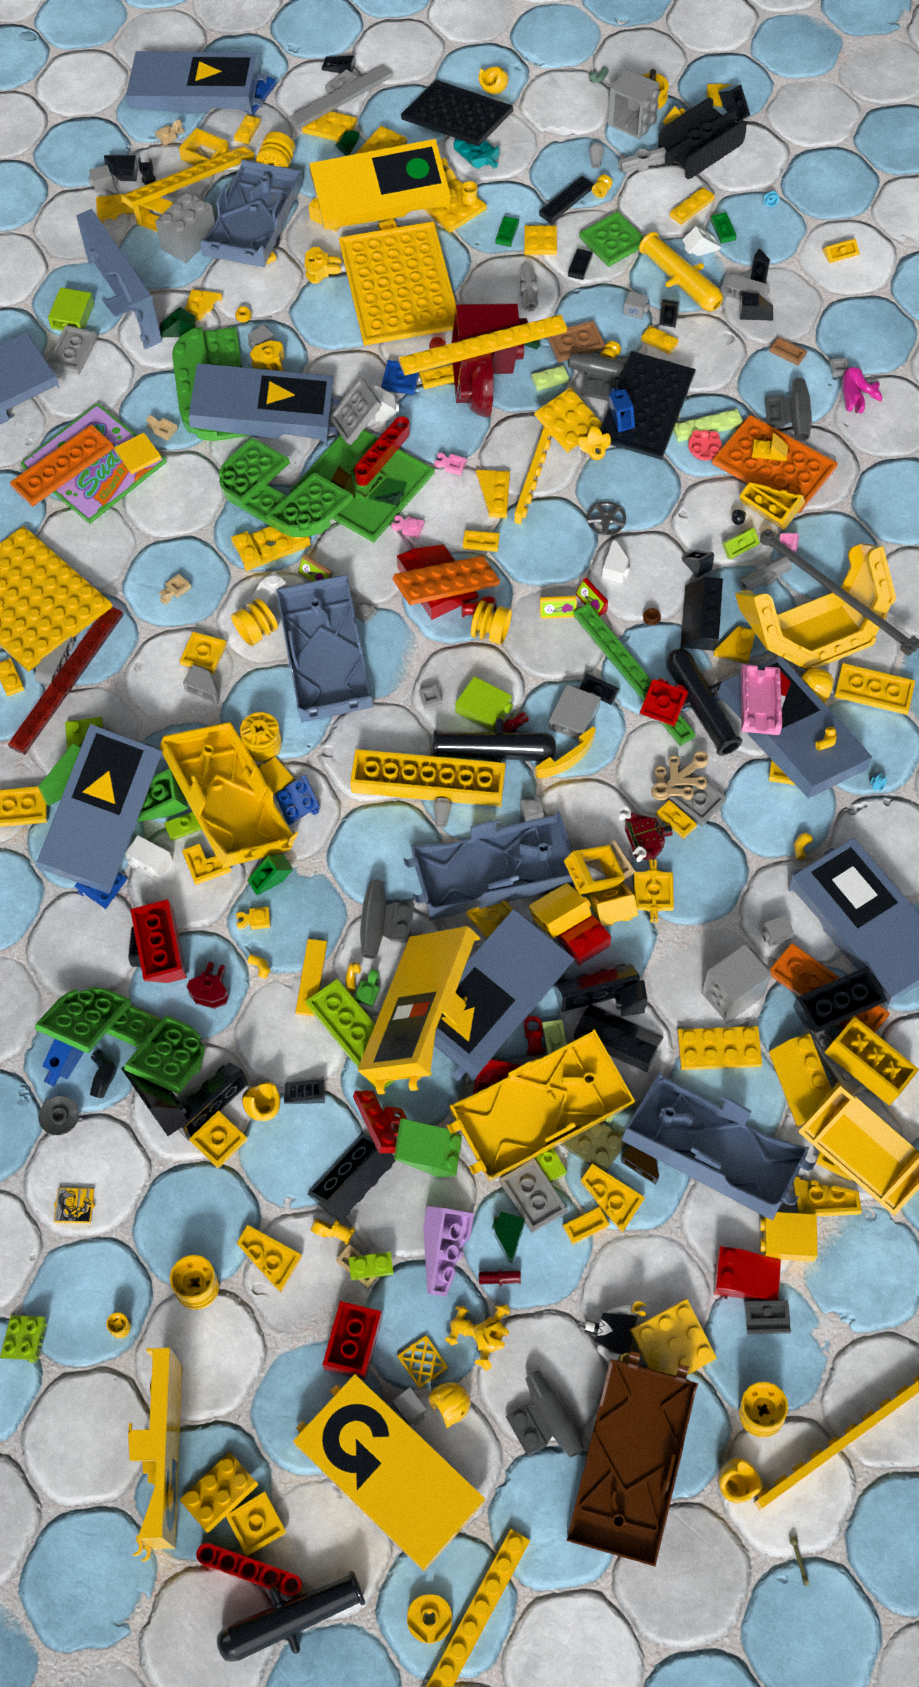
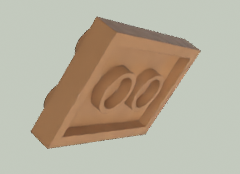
M594 321L568 327L565 333L547 337V341L558 363L569 360L571 353L591 354L601 351L605 347V343Z

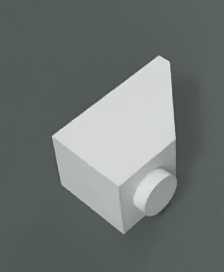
M697 226L682 239L685 244L684 248L689 254L693 253L701 256L721 249L714 235Z
M374 386V393L382 403L380 410L375 414L376 421H394L396 414H399V403H395L394 395L379 386Z
M616 540L612 541L603 566L602 578L623 584L624 578L629 576L631 567H628L629 559Z
M273 571L260 582L249 603L259 598L270 609L278 602L276 589L287 587L286 581Z

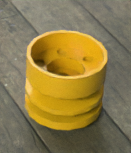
M269 132L264 137L256 161L267 165L289 168L296 150L295 144L289 136L282 132Z
M259 598L246 605L247 611L244 608H240L231 614V620L237 632L252 647L262 641V634L269 636L271 632L274 633L278 630V624L274 615Z
M481 600L472 618L471 637L477 638L479 636L480 640H484L489 633V642L502 645L509 630L512 609L500 605L494 612L493 603H489L487 606V602Z
M257 712L247 716L242 721L240 726L241 740L253 760L259 762L269 761L280 753L282 740L279 724L275 717L268 713Z
M189 1255L175 1263L169 1278L171 1288L180 1304L193 1310L203 1309L212 1304L218 1296L220 1286L218 1277L209 1260L202 1256Z
M757 1382L749 1386L743 1394L739 1408V1420L743 1428L751 1435L759 1438H767L777 1434L782 1428L788 1412V1401L784 1392L775 1384L769 1382ZM764 1409L766 1411L765 1414L760 1416L759 1411Z

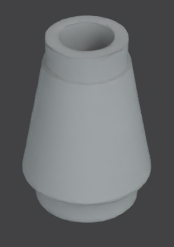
M593 143L589 148L591 167L594 169L600 168L605 151L600 143Z
M437 798L435 803H433L437 827H447L452 807L449 799Z

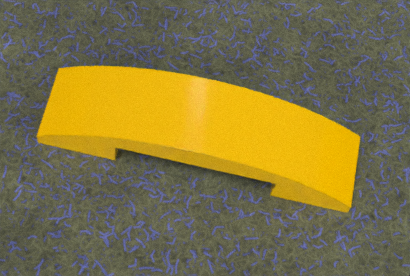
M593 726L580 735L578 746L554 762L549 757L535 767V777L537 779L551 777L568 770L578 763L591 748L595 739L596 728Z

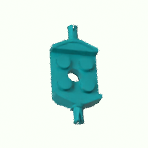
M459 139L453 142L454 150L473 167L478 169L485 165H490L493 169L498 167V163L495 161L500 154L498 146L494 148L486 140L480 146Z

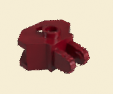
M209 962L205 972H202L198 977L190 979L186 988L195 1004L216 1009L226 1005L229 999L227 989L222 981L226 966L221 965L217 975H213L214 963Z

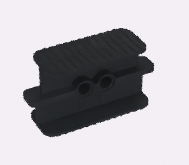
M707 98L662 128L659 133L658 148L664 147L665 150H668L665 155V164L670 166L674 162L678 163L685 169V178L692 179L743 144L747 123L745 121L735 122L736 111L734 109L724 115L720 114L713 108V99Z

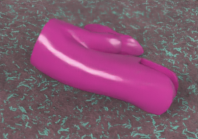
M851 367L845 370L842 380V391L846 411L851 412L855 406V412L860 414L865 410V399L860 390L868 393L872 398L882 402V395L878 390L880 386L879 381L877 380L869 384L859 368Z

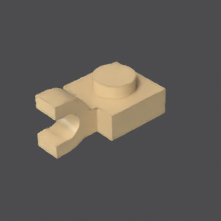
M178 119L172 124L171 128L167 125L155 132L156 137L163 146L176 140V135L184 132V129L181 127L182 122Z
M150 415L146 419V422L149 423L147 428L154 430L155 435L167 441L178 430L176 424L164 418L159 421Z
M180 574L176 575L165 583L166 589L159 592V595L162 597L160 601L166 605L170 602L172 596L179 598L191 589V584Z

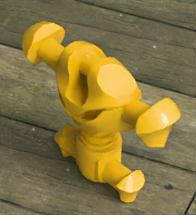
M508 1304L495 1305L497 1311L492 1318L488 1317L484 1322L476 1325L471 1320L464 1319L466 1313L469 1312L466 1306H457L455 1308L458 1311L457 1315L450 1322L451 1332L449 1337H445V1341L453 1346L458 1344L457 1338L459 1334L465 1337L473 1336L477 1343L478 1351H481L480 1359H477L474 1364L488 1371L492 1367L489 1361V1353L504 1348L503 1336L509 1335V1330L500 1321L504 1315L510 1314V1307Z

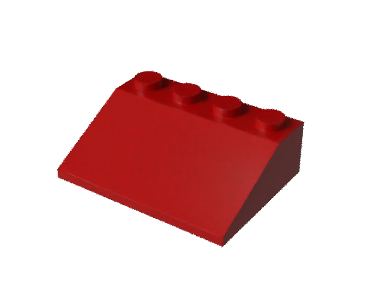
M444 544L413 548L397 555V567L400 573L455 561ZM476 591L423 602L421 605L431 620L460 607L461 601L469 603L479 598V595Z

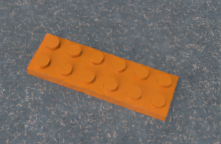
M91 424L13 479L10 485L33 507L113 450L114 446Z
M483 555L396 573L392 578L409 605L496 587L500 583L499 578Z
M793 943L790 944L770 968L771 977L797 996H801L840 978ZM877 1006L855 1017L876 1033L890 1013L881 1006ZM853 1017L837 1025L844 1029Z

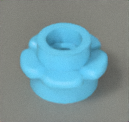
M775 191L765 194V205L774 207L778 204L779 195Z
M882 773L874 775L870 783L873 790L882 791L887 783V777L883 776Z

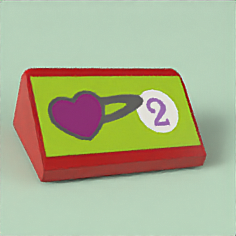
M584 578L576 591V596L585 605L589 603L598 616H601L608 610V600L588 578Z

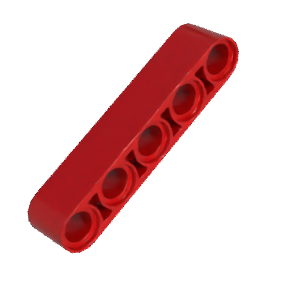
M404 416L397 417L354 467L356 484L359 486L368 485L410 435L408 418Z
M210 1543L200 1545L196 1551L197 1560L205 1567L268 1590L275 1586L279 1589L280 1594L292 1598L298 1597L303 1591L302 1580L297 1575ZM207 1549H212V1559L203 1561V1552ZM227 1557H233V1567L225 1569L223 1561ZM253 1564L256 1568L255 1573L250 1577L245 1576V1567ZM269 1572L277 1574V1579L273 1584H267L265 1581V1577ZM293 1579L297 1580V1590L294 1592L287 1591V1583Z

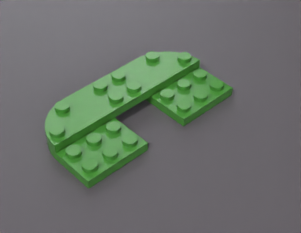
M202 327L191 329L177 340L172 351L178 405L184 428L189 433L192 432L197 435V438L207 441L251 436L190 427L189 411L197 363L242 367L236 327L203 331Z
M254 438L248 440L223 463L219 471V483L224 497L235 506L291 537H309L323 533L331 526L330 520L353 500L351 493L316 473L309 476L288 496L270 487L267 483L288 466L290 461L288 457Z
M89 987V990L78 992V989L67 992L35 1024V1030L88 1054L106 1033L136 1046L138 1049L126 1062L124 1070L177 1094H180L195 1073L199 1074L203 1065L205 1047L201 1042V1036L195 1029L166 1015L161 1019L131 1006V999L104 988Z

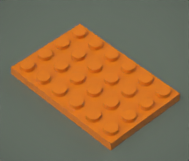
M752 415L748 416L712 459L713 465L747 484L751 482L771 487L774 490H783L790 494L803 495L805 503L798 513L803 511L838 466L837 462ZM775 433L788 445L787 461L752 458L754 439L771 441L772 435Z

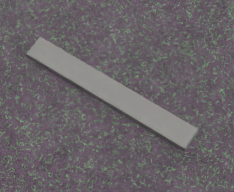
M381 65L289 116V121L300 129L392 77V72Z

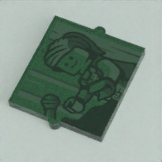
M378 477L375 485L372 486V489L379 483L378 480H381L383 477ZM385 478L369 495V499L398 506L401 497L404 496L407 483Z

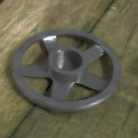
M597 502L587 513V523L598 534L613 535L621 531L625 526L626 514L620 505L611 502ZM601 506H611L614 508L606 512ZM597 509L600 516L590 518L591 513ZM618 511L623 516V522L614 518ZM600 522L602 532L596 530L591 523ZM612 524L620 526L616 531L607 533L608 527Z

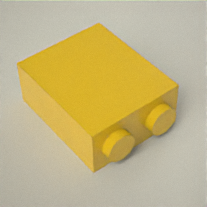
M568 883L528 905L532 919L552 939L591 916L589 908L591 904L587 897L579 895L576 887L572 888Z
M777 1212L773 1221L764 1216L760 1218L759 1229L763 1231V1239H760V1252H763L764 1256L778 1260L815 1262L818 1257L817 1214Z

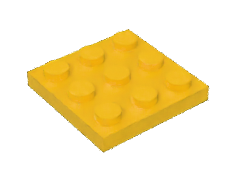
M457 178L448 182L449 190L454 189L457 198L451 197L450 210L447 207L423 209L449 233L487 210V205L479 198L473 205H466L462 202V183Z
M571 387L538 409L534 414L567 453L579 446L577 438L587 437L592 425L599 429L602 426L601 421Z
M687 1299L681 1300L630 1329L649 1369L676 1376L678 1366L681 1364L689 1367L687 1373L689 1375L717 1359Z

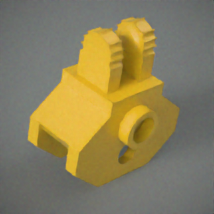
M312 247L305 253L304 267L306 269V278L311 283H319L325 277H329V274H339L342 260L337 256H328V253H324L319 247Z
M270 340L254 346L250 352L251 365L254 369L284 371L281 363L285 356L281 342Z

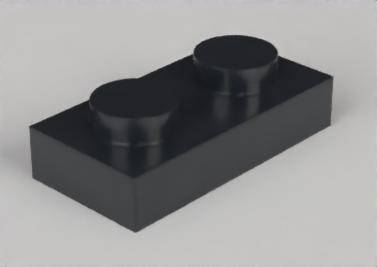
M577 248L568 271V277L584 280L593 257V252Z

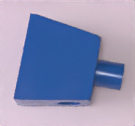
M611 389L609 392V405L618 432L635 428L634 408L626 390Z
M54 1039L42 1066L49 1071L44 1082L54 1087L59 1077L67 1080L84 1052Z

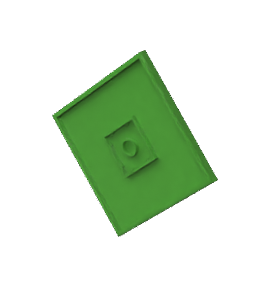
M363 429L352 445L346 443L340 434L293 486L290 493L313 473L331 482L337 468L340 466L352 476L356 497L332 519L375 543L395 520V515L401 513L434 475L435 469L398 449L368 485L359 486L355 482L354 467L379 439V437ZM403 492L397 505L373 500L379 497L384 499V497L387 498V496Z

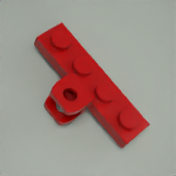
M355 1090L353 1099L378 1152L395 1153L397 1143L395 1136H398V1124H400V1119H407L403 1109L385 1107L383 1111L374 1091Z

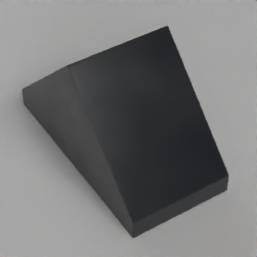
M694 550L682 557V561L699 578L712 570L714 553Z

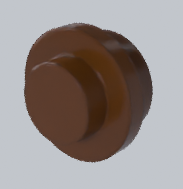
M649 608L643 614V621L647 625H657L661 620V614L655 608Z

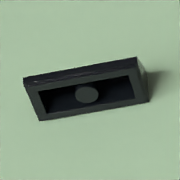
M758 249L754 255L750 279L766 284L770 259L761 249Z
M588 673L585 674L579 687L580 690L596 694L601 697V701L610 705L613 704L621 690Z

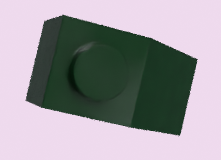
M179 307L160 323L159 331L161 337H181L186 332L196 328V316Z
M501 1211L499 1217L495 1216L492 1229L495 1230L494 1237L508 1263L513 1264L525 1225V1218Z

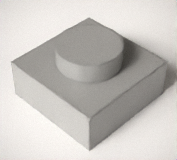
M847 358L830 359L829 366L832 377L843 376L845 370L849 368Z
M436 685L419 690L424 709L442 704V699Z

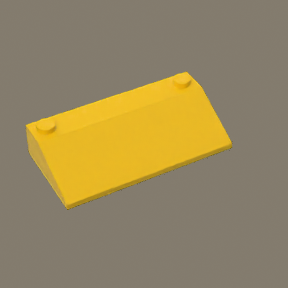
M838 1081L798 1132L895 1216L919 1190V1151Z

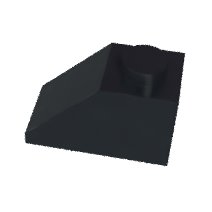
M741 84L730 85L719 91L724 109L727 112L732 109L736 111V122L750 116Z
M104 155L105 164L108 166L110 173L120 181L137 180L138 164L136 155Z
M742 293L740 320L773 321V305L758 293Z
M662 299L659 325L676 328L681 301Z
M644 980L619 990L618 998H615L616 1010H620L621 1016L645 1013L648 998Z

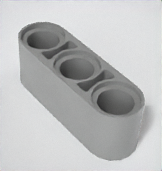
M727 274L724 277L720 290L724 296L741 301L742 293H758L767 299L770 287L762 282Z

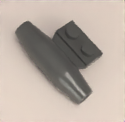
M571 353L568 361V367L586 374L582 381L580 395L609 401L610 390L617 387L615 380H620L626 365L625 362L618 359L582 353Z
M796 378L792 381L790 398L783 395L765 396L767 424L772 427H785V425L792 422L796 439L806 441L810 438L812 425L811 399L805 379Z
M380 880L369 881L362 907L360 926L361 956L368 959L377 958L383 936L390 941L407 943L409 937H411L414 904L394 902L386 905L385 884Z
M540 1370L531 1373L525 1380L534 1405H523L505 1416L525 1453L529 1457L547 1446L553 1436L569 1458L578 1455L585 1448L575 1421L557 1390Z

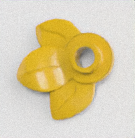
M592 425L587 437H578L577 442L580 449L588 453L591 459L600 460L605 456V450L610 446L611 438L609 433L602 435L600 429ZM596 448L599 449V454L595 453Z

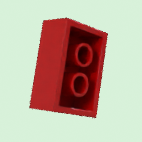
M343 1301L339 1302L322 1364L324 1370L353 1377L355 1374L361 1380L366 1381L383 1319L382 1311Z

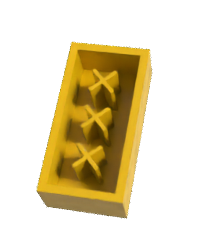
M855 1016L824 1052L889 1106L919 1071V1068Z

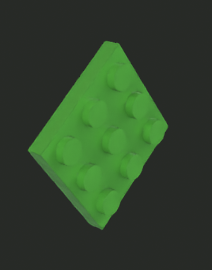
M618 211L579 233V238L608 267L638 251L640 242L644 238Z

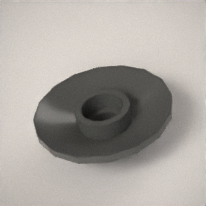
M66 1096L50 1098L39 1110V1124L46 1133L60 1136L66 1134L76 1126L79 1120L78 1106L72 1099ZM63 1115L64 1118L61 1121H58V1116Z

